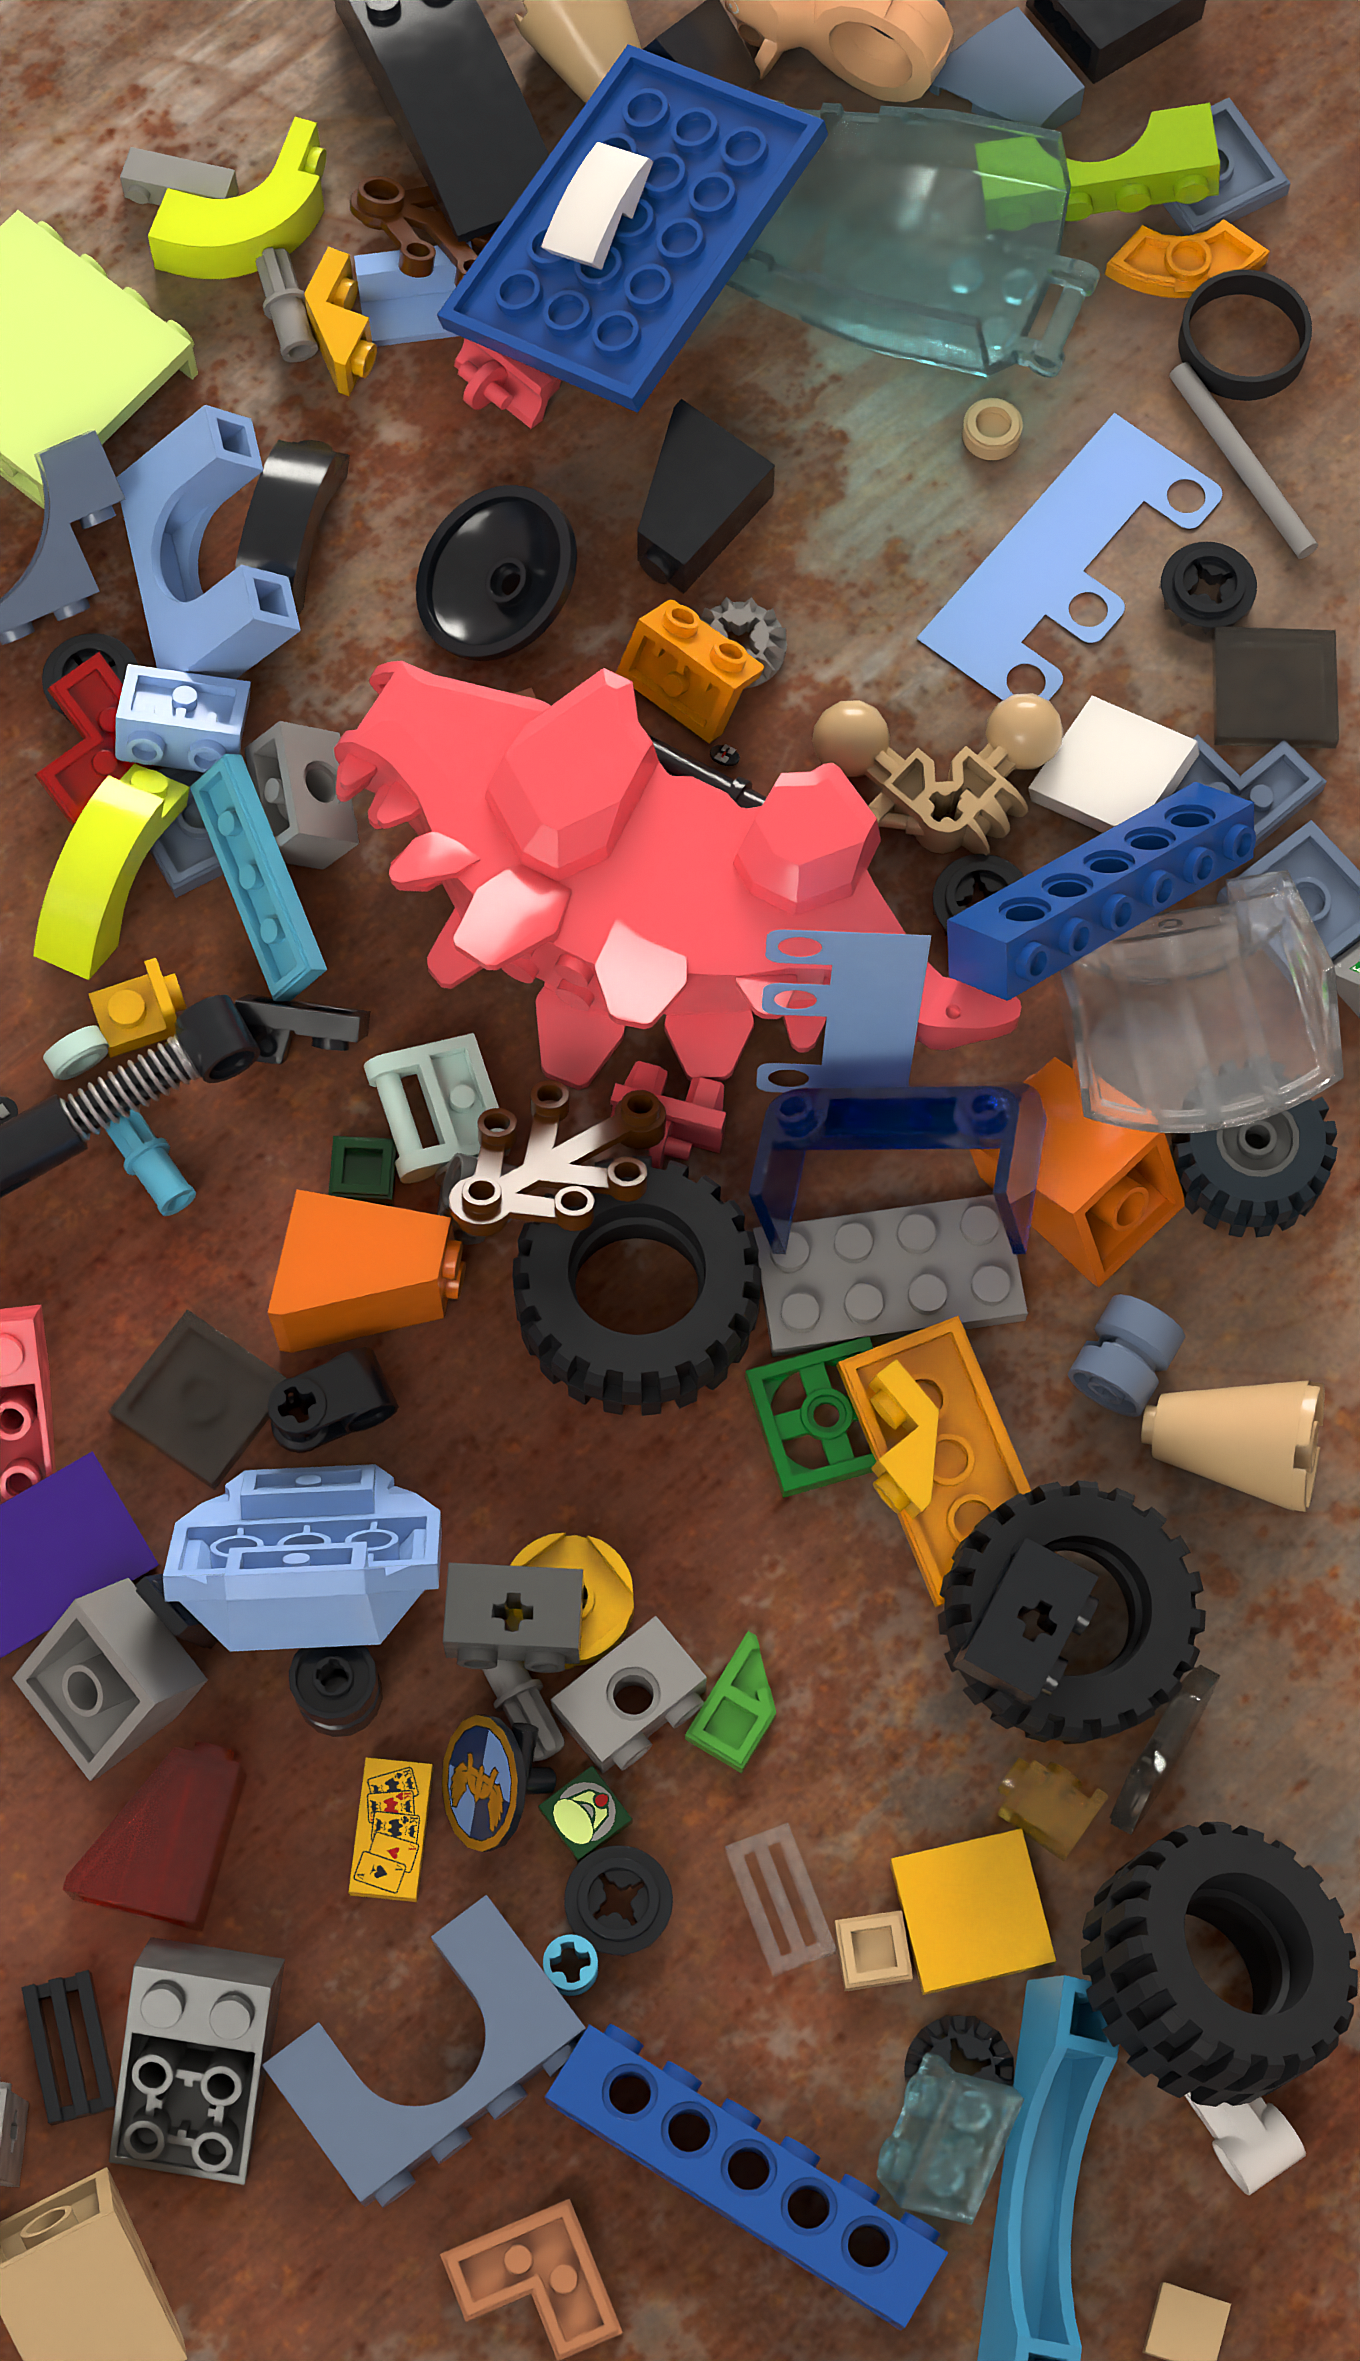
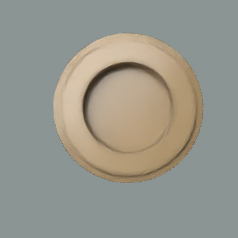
M986 398L977 401L965 414L962 429L963 442L966 448L978 458L984 460L1006 458L1017 449L1020 443L1023 428L1022 417L1019 411L1005 400Z

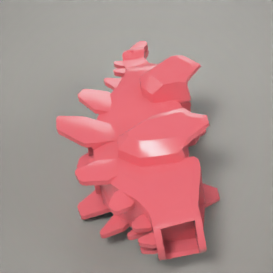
M403 661L387 662L378 665L369 678V683L379 694L378 698L358 728L345 731L334 747L335 758L340 764L336 780L337 799L341 802H347L365 788L375 793V797L368 810L369 823L375 829H388L408 822L419 835L391 862L389 878L392 885L400 891L428 892L442 884L455 907L427 957L428 972L442 988L448 989L454 988L483 968L496 971L502 968L509 976L524 983H532L535 977L545 981L544 987L537 995L535 1001L542 1072L546 1078L559 1081L576 1090L587 1088L622 1042L626 1026L639 1029L651 1028L663 1014H666L664 1030L689 1081L692 1078L699 1077L713 1081H725L732 1076L754 1029L753 1015H757L762 1019H779L783 1017L791 1047L799 1053H806L815 1047L824 1030L827 1017L767 1013L762 1009L763 988L773 983L830 985L832 965L777 963L770 961L765 956L767 935L775 930L906 934L867 870L881 842L877 818L840 767L834 763H827L811 772L781 773L762 806L748 809L741 808L728 793L692 776H672L666 772L659 762L652 740L639 723L633 682L605 668L598 671L551 706L542 700L434 675ZM794 937L781 941L778 949L786 955L807 957L819 953L822 946L819 942L810 938ZM927 962L915 1045L919 1041L933 1050H949L1010 1034L1017 1028L1021 1012V1002L1016 996L1006 1001L953 978L943 977ZM799 990L784 991L774 997V1001L778 1005L790 1009L807 1008L814 1005L817 1001L816 997L811 993Z

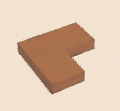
M570 2199L440 2254L467 2323L532 2295L557 2361H562L623 2334Z

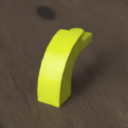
M294 117L272 172L263 183L246 194L228 199H209L167 188L148 234L155 269L197 279L234 278L257 272L256 258L262 256V252L266 248L272 247L274 250L284 248L290 254L299 247L312 233L325 210L321 178L326 165L327 153L326 149L320 148L317 122Z
M134 764L120 780L108 775L79 816L57 861L40 912L34 957L90 980L118 947L123 912L135 876L153 844L186 808L189 786L138 764Z

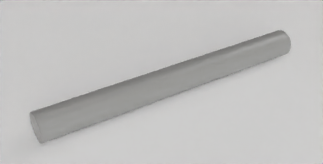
M1184 362L1175 367L1169 375L1170 379L1298 559H1303L1312 554L1317 549L1318 543L1188 362Z

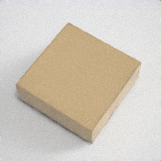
M902 1910L834 1921L844 1991L905 1983L913 1980Z
M1166 2282L1160 2283L1142 2353L1166 2361H1217L1231 2304Z

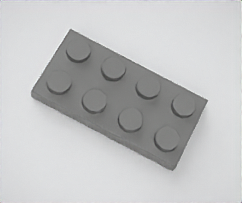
M1005 1193L753 1228L759 1249L758 1267L761 1268V1292L772 1357L817 1351L866 1336L870 1337L871 1343L895 1340L958 1315L965 1330L1025 1321L1028 1314Z

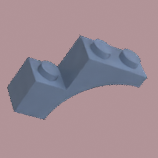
M95 430L87 431L34 454L44 492L42 531L36 551L23 575L0 598L1 645L33 633L35 629L31 621L51 612L54 613L57 621H60L90 608L87 597L100 592L70 525L71 522L79 520L82 529H86L116 516L112 505L125 500Z

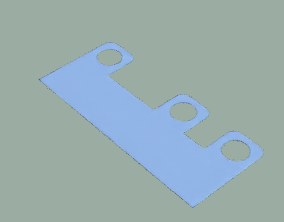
M1114 413L916 639L1001 700H1005L1013 695L1007 686V675L1012 668L1021 664L1036 666L1042 671L1046 680L1045 688L1038 696L1049 701L1061 687L1063 675L1058 668L1021 643L1046 614L1082 641L1087 643L1100 641L1123 615L1125 604L1118 595L1085 573L1084 569L1143 501L1179 526L1193 529L1198 527L1221 501L1222 490L1210 478ZM1187 479L1198 483L1205 492L1203 506L1192 513H1182L1175 510L1167 499V491L1174 482ZM1080 593H1094L1105 601L1108 612L1105 620L1099 625L1085 627L1077 624L1071 618L1069 604Z
M775 930L770 932L766 938L765 953L766 958L770 961L777 963L832 965L830 985L773 983L763 988L762 1009L767 1013L775 1015L822 1016L827 1018L822 1065L762 1064L757 1069L756 1086L766 1092L907 1097L931 935ZM804 937L819 942L822 949L819 953L812 956L795 957L782 953L778 949V945L781 941L788 938ZM799 990L811 993L816 997L817 1001L814 1005L807 1008L790 1009L778 1005L774 1001V997L784 991ZM779 1070H796L805 1073L809 1080L800 1086L785 1087L773 1084L769 1081L768 1076Z

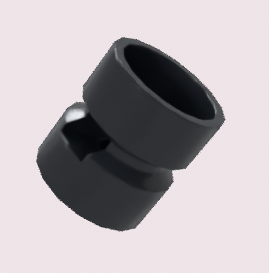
M358 1645L300 1648L293 1657L289 1669L290 1690L305 1722L317 1732L332 1737L351 1736L365 1729L377 1716L383 1699L382 1684L376 1664L367 1647Z

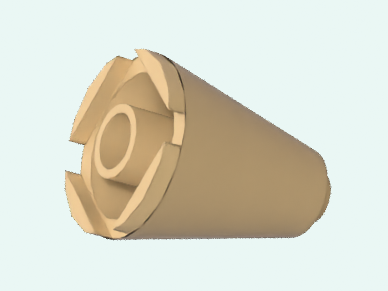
M524 0L522 3L527 10V14L524 18L515 14L513 19L520 35L585 104L628 44L642 49L627 0Z
M1308 1380L1162 1393L1157 1406L1146 1405L1142 1423L1141 1442L1152 1445V1457L1154 1459L1291 1511L1306 1512V1507L1309 1508L1320 1453V1447H1317L1319 1426H1323L1324 1384Z

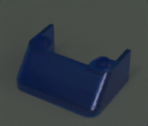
M1023 1082L824 1084L793 1089L782 1093L770 1103L766 1110L749 1189L750 1199L773 1254H786L806 1150L1000 1149L993 1194L1012 1253L1026 1254L1047 1121L1041 1096L1034 1087Z

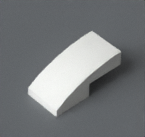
M597 142L568 185L551 220L541 247L552 254L602 270L621 216L633 218L653 161L650 158Z

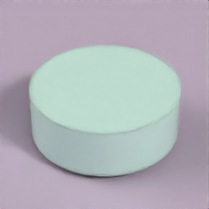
M92 1025L74 1031L56 1042L46 1051L43 1059L55 1079L67 1080L86 1072L98 1064L107 1055L108 1047L110 1046L98 1026Z

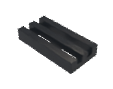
M86 1970L75 1973V1976L59 1977L48 1980V1983L21 1987L48 2123L53 2126L114 2110L116 2108L117 2092L92 1973ZM79 1991L100 2092V2097L88 2100L67 1998V1994ZM52 1998L73 2100V2105L63 2107L42 2006V2000Z

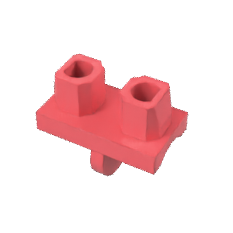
M465 338L461 351L454 363V367L458 369V375L468 382L463 395V400L474 410H480L492 402L501 410L507 409L530 429L543 421L548 399L554 395L561 384V380Z
M637 1061L628 1075L625 1084L615 1083L610 1100V1105H613L611 1117L615 1114V1107L627 1093L635 1090H646L653 1093L665 1107V1136L656 1146L644 1149L649 1151L648 1156H652V1168L661 1169L666 1156L689 1161L692 1147L720 1153L726 1124V1112H723L724 1085L721 1082L702 1077L692 1078L686 1100L681 1101L663 1096L668 1071L657 1065Z

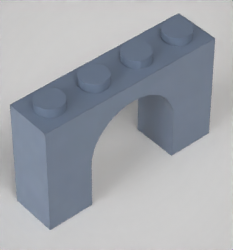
M487 1895L431 1936L434 1946L475 2000L484 2017L485 2046L480 2063L472 2077L459 2091L440 2102L425 2106H404L389 2102L365 2086L319 2022L262 2065L364 2207L376 2199L383 2208L403 2195L416 2183L410 2172L432 2155L440 2164L457 2153L472 2139L466 2130L488 2112L494 2120H498L515 2108L528 2096L522 2086L543 2069H545L550 2077L558 2074L586 2031L585 2026Z

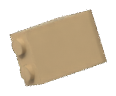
M107 2167L0 2221V2316L23 2361L187 2360L181 2329Z

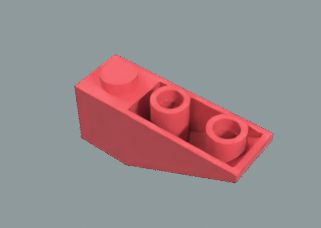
M42 1305L0 1309V1504L56 1472L50 1370Z

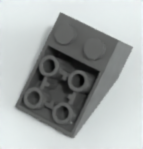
M154 1937L149 1939L133 1968L109 2155L110 2163L245 2185L267 2071L262 2065L270 2059L285 1959Z

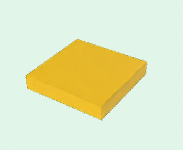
M1022 1828L891 1858L890 1866L922 1995L1046 1967L1056 1963Z

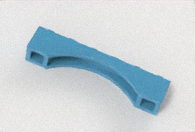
M1066 1975L1027 1980L977 2361L1081 2360L1082 2345L1075 2319L1071 2284V2235L1074 2200L1080 2164L1090 2125L1103 2088L1117 2061L1119 2045L1113 2047L1102 2031L1108 2025L1101 2011H1092L1086 1989L1092 1986V1981Z

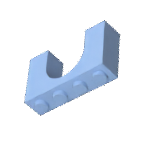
M207 405L202 406L116 478L125 497V500L120 501L156 667L159 669L237 679L300 632L301 629L287 576L240 565L203 594L198 574V557L204 531L215 511L227 499L263 472L252 419Z

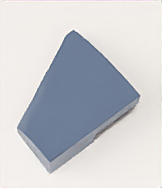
M1017 6L984 27L948 56L945 65L928 90L939 96L943 89L972 102L971 112L983 118L1001 120L1009 125L1011 131L1015 133L1036 130L1039 136L1042 137L1080 115L1085 86Z

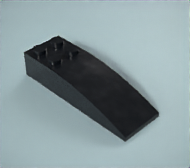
M334 0L338 15L458 242L469 241L496 231L544 164L549 154L514 75L477 0Z

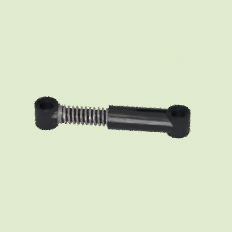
M215 995L195 1003L177 1018L175 1022L176 1034H174V1037H168L167 1042L164 1043L165 1047L158 1043L157 1047L159 1050L154 1053L151 1049H148L147 1053L149 1056L146 1058L138 1054L139 1062L133 1064L131 1060H128L127 1064L129 1067L124 1070L122 1066H118L119 1073L116 1075L108 1071L109 1079L103 1081L101 1077H98L97 1081L99 1084L96 1086L88 1082L89 1090L83 1092L82 1089L78 1088L79 1096L74 1098L71 1094H68V1102L61 1099L58 1094H54L0 1125V1198L88 1149L86 1141L90 1140L91 1132L99 1135L101 1126L105 1129L110 1128V1121L119 1124L120 1116L129 1118L131 1109L139 1113L140 1104L149 1107L150 1099L159 1101L161 1092L169 1096L170 1087L179 1090V1082L182 1081L189 1085L191 1079L196 1081V1078L202 1077L207 1083H219L233 1078L248 1069L257 1061L260 1049L232 998L228 995Z

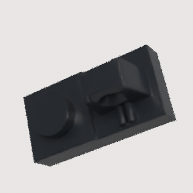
M251 994L235 1000V1006L260 1049L257 1062L284 1063L288 1057L294 1031L298 1035L312 1036L311 1046L336 1051L349 1050L350 1042L358 1043L368 1036L371 1011L294 1000L274 1001L272 997Z

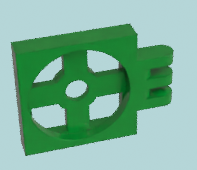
M869 1336L746 1370L745 1381L783 1498L873 1472L871 1467L876 1463L872 1452L854 1458L846 1432L852 1422L859 1420L849 1396H845L840 1391L832 1389L825 1366L837 1367L838 1362L873 1349ZM798 1372L806 1394L802 1408L774 1416L771 1403L776 1392L789 1377ZM823 1404L834 1406L839 1413L838 1422L832 1427L818 1425L814 1419V1411L818 1406ZM806 1435L820 1440L828 1466L812 1470L797 1464L786 1455L782 1442Z

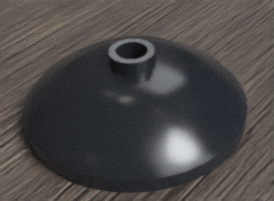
M504 485L475 494L457 506L442 521L426 546L416 580V602L419 616L424 628L437 644L450 653L467 660L490 661L507 657L522 650L547 630L560 613L569 596L577 565V545L574 531L563 510L555 502L535 489L518 485Z

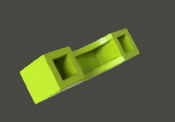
M1210 103L1151 112L1147 128L1134 146L1117 157L1100 162H1080L1065 158L1050 149L1036 130L977 139L979 171L988 230L999 228L1020 230L1029 227L1033 223L1058 219L1070 222L1079 221L1091 214L1117 210L1132 213L1141 211L1150 205L1176 201L1182 204H1192L1206 197L1219 195L1220 159Z

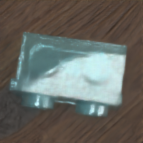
M926 2053L918 2073L914 2074L907 2084L904 2094V2106L894 2131L884 2141L880 2149L877 2178L900 2208L972 2225L1022 2107L1024 2098L1012 2086L954 2072L941 2056Z

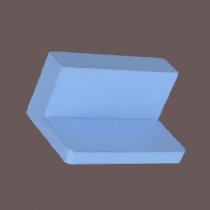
M467 241L466 243H467V244L471 247V249H472L471 241ZM438 245L434 246L436 255L433 272L431 275L423 278L411 277L400 271L398 267L400 250L354 256L362 315L369 317L372 343L377 346L459 336L443 329L437 317V313L456 288L454 284L456 267Z

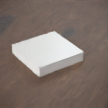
M1091 696L1062 738V745L1055 756L1044 764L1028 787L1031 801L1104 833L1172 795L1199 756L1198 742Z

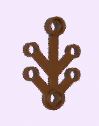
M370 176L361 180L358 184V189L351 195V213L365 226L385 231L400 250L398 262L400 271L408 276L423 278L431 275L436 255L434 246L420 240L411 227L427 231L456 267L454 280L456 287L478 257L466 243L467 241L458 242L429 186L404 190L400 183L391 178ZM432 206H433V208H434L436 211L434 212V211L427 210V209H424V208H428V207H432ZM495 231L469 241H471V245L484 248Z
M541 1081L534 1085L530 1092V1109L534 1118L524 1164L501 1176L505 1150L513 1147L517 1140V1121L513 1113L503 1108H492L484 1111L479 1116L477 1122L478 1141L481 1147L475 1174L459 1181L452 1188L449 1195V1210L459 1227L466 1233L474 1236L496 1234L506 1226L509 1219L558 1224L561 1228L569 1231L583 1230L589 1227L594 1220V1197L592 1193L608 1194L617 1200L625 1202L635 1201L646 1192L647 1168L642 1161L633 1157L618 1158L608 1168L582 1166L580 1164L618 1143L634 1149H648L659 1144L663 1140L666 1131L665 1107L657 1096L649 1091H631L618 1102L615 1107L614 1116L555 1147L560 1121L565 1119L569 1113V1091L559 1081ZM553 1100V1101H557V1102H555V1103H550V1104H549V1103H544L543 1101ZM494 1128L504 1129V1131L493 1132L490 1130ZM624 1177L634 1178L635 1180L622 1181L620 1179ZM538 1187L561 1189L556 1194L555 1199L525 1195ZM577 1206L581 1207L582 1209L577 1211H571L566 1208Z

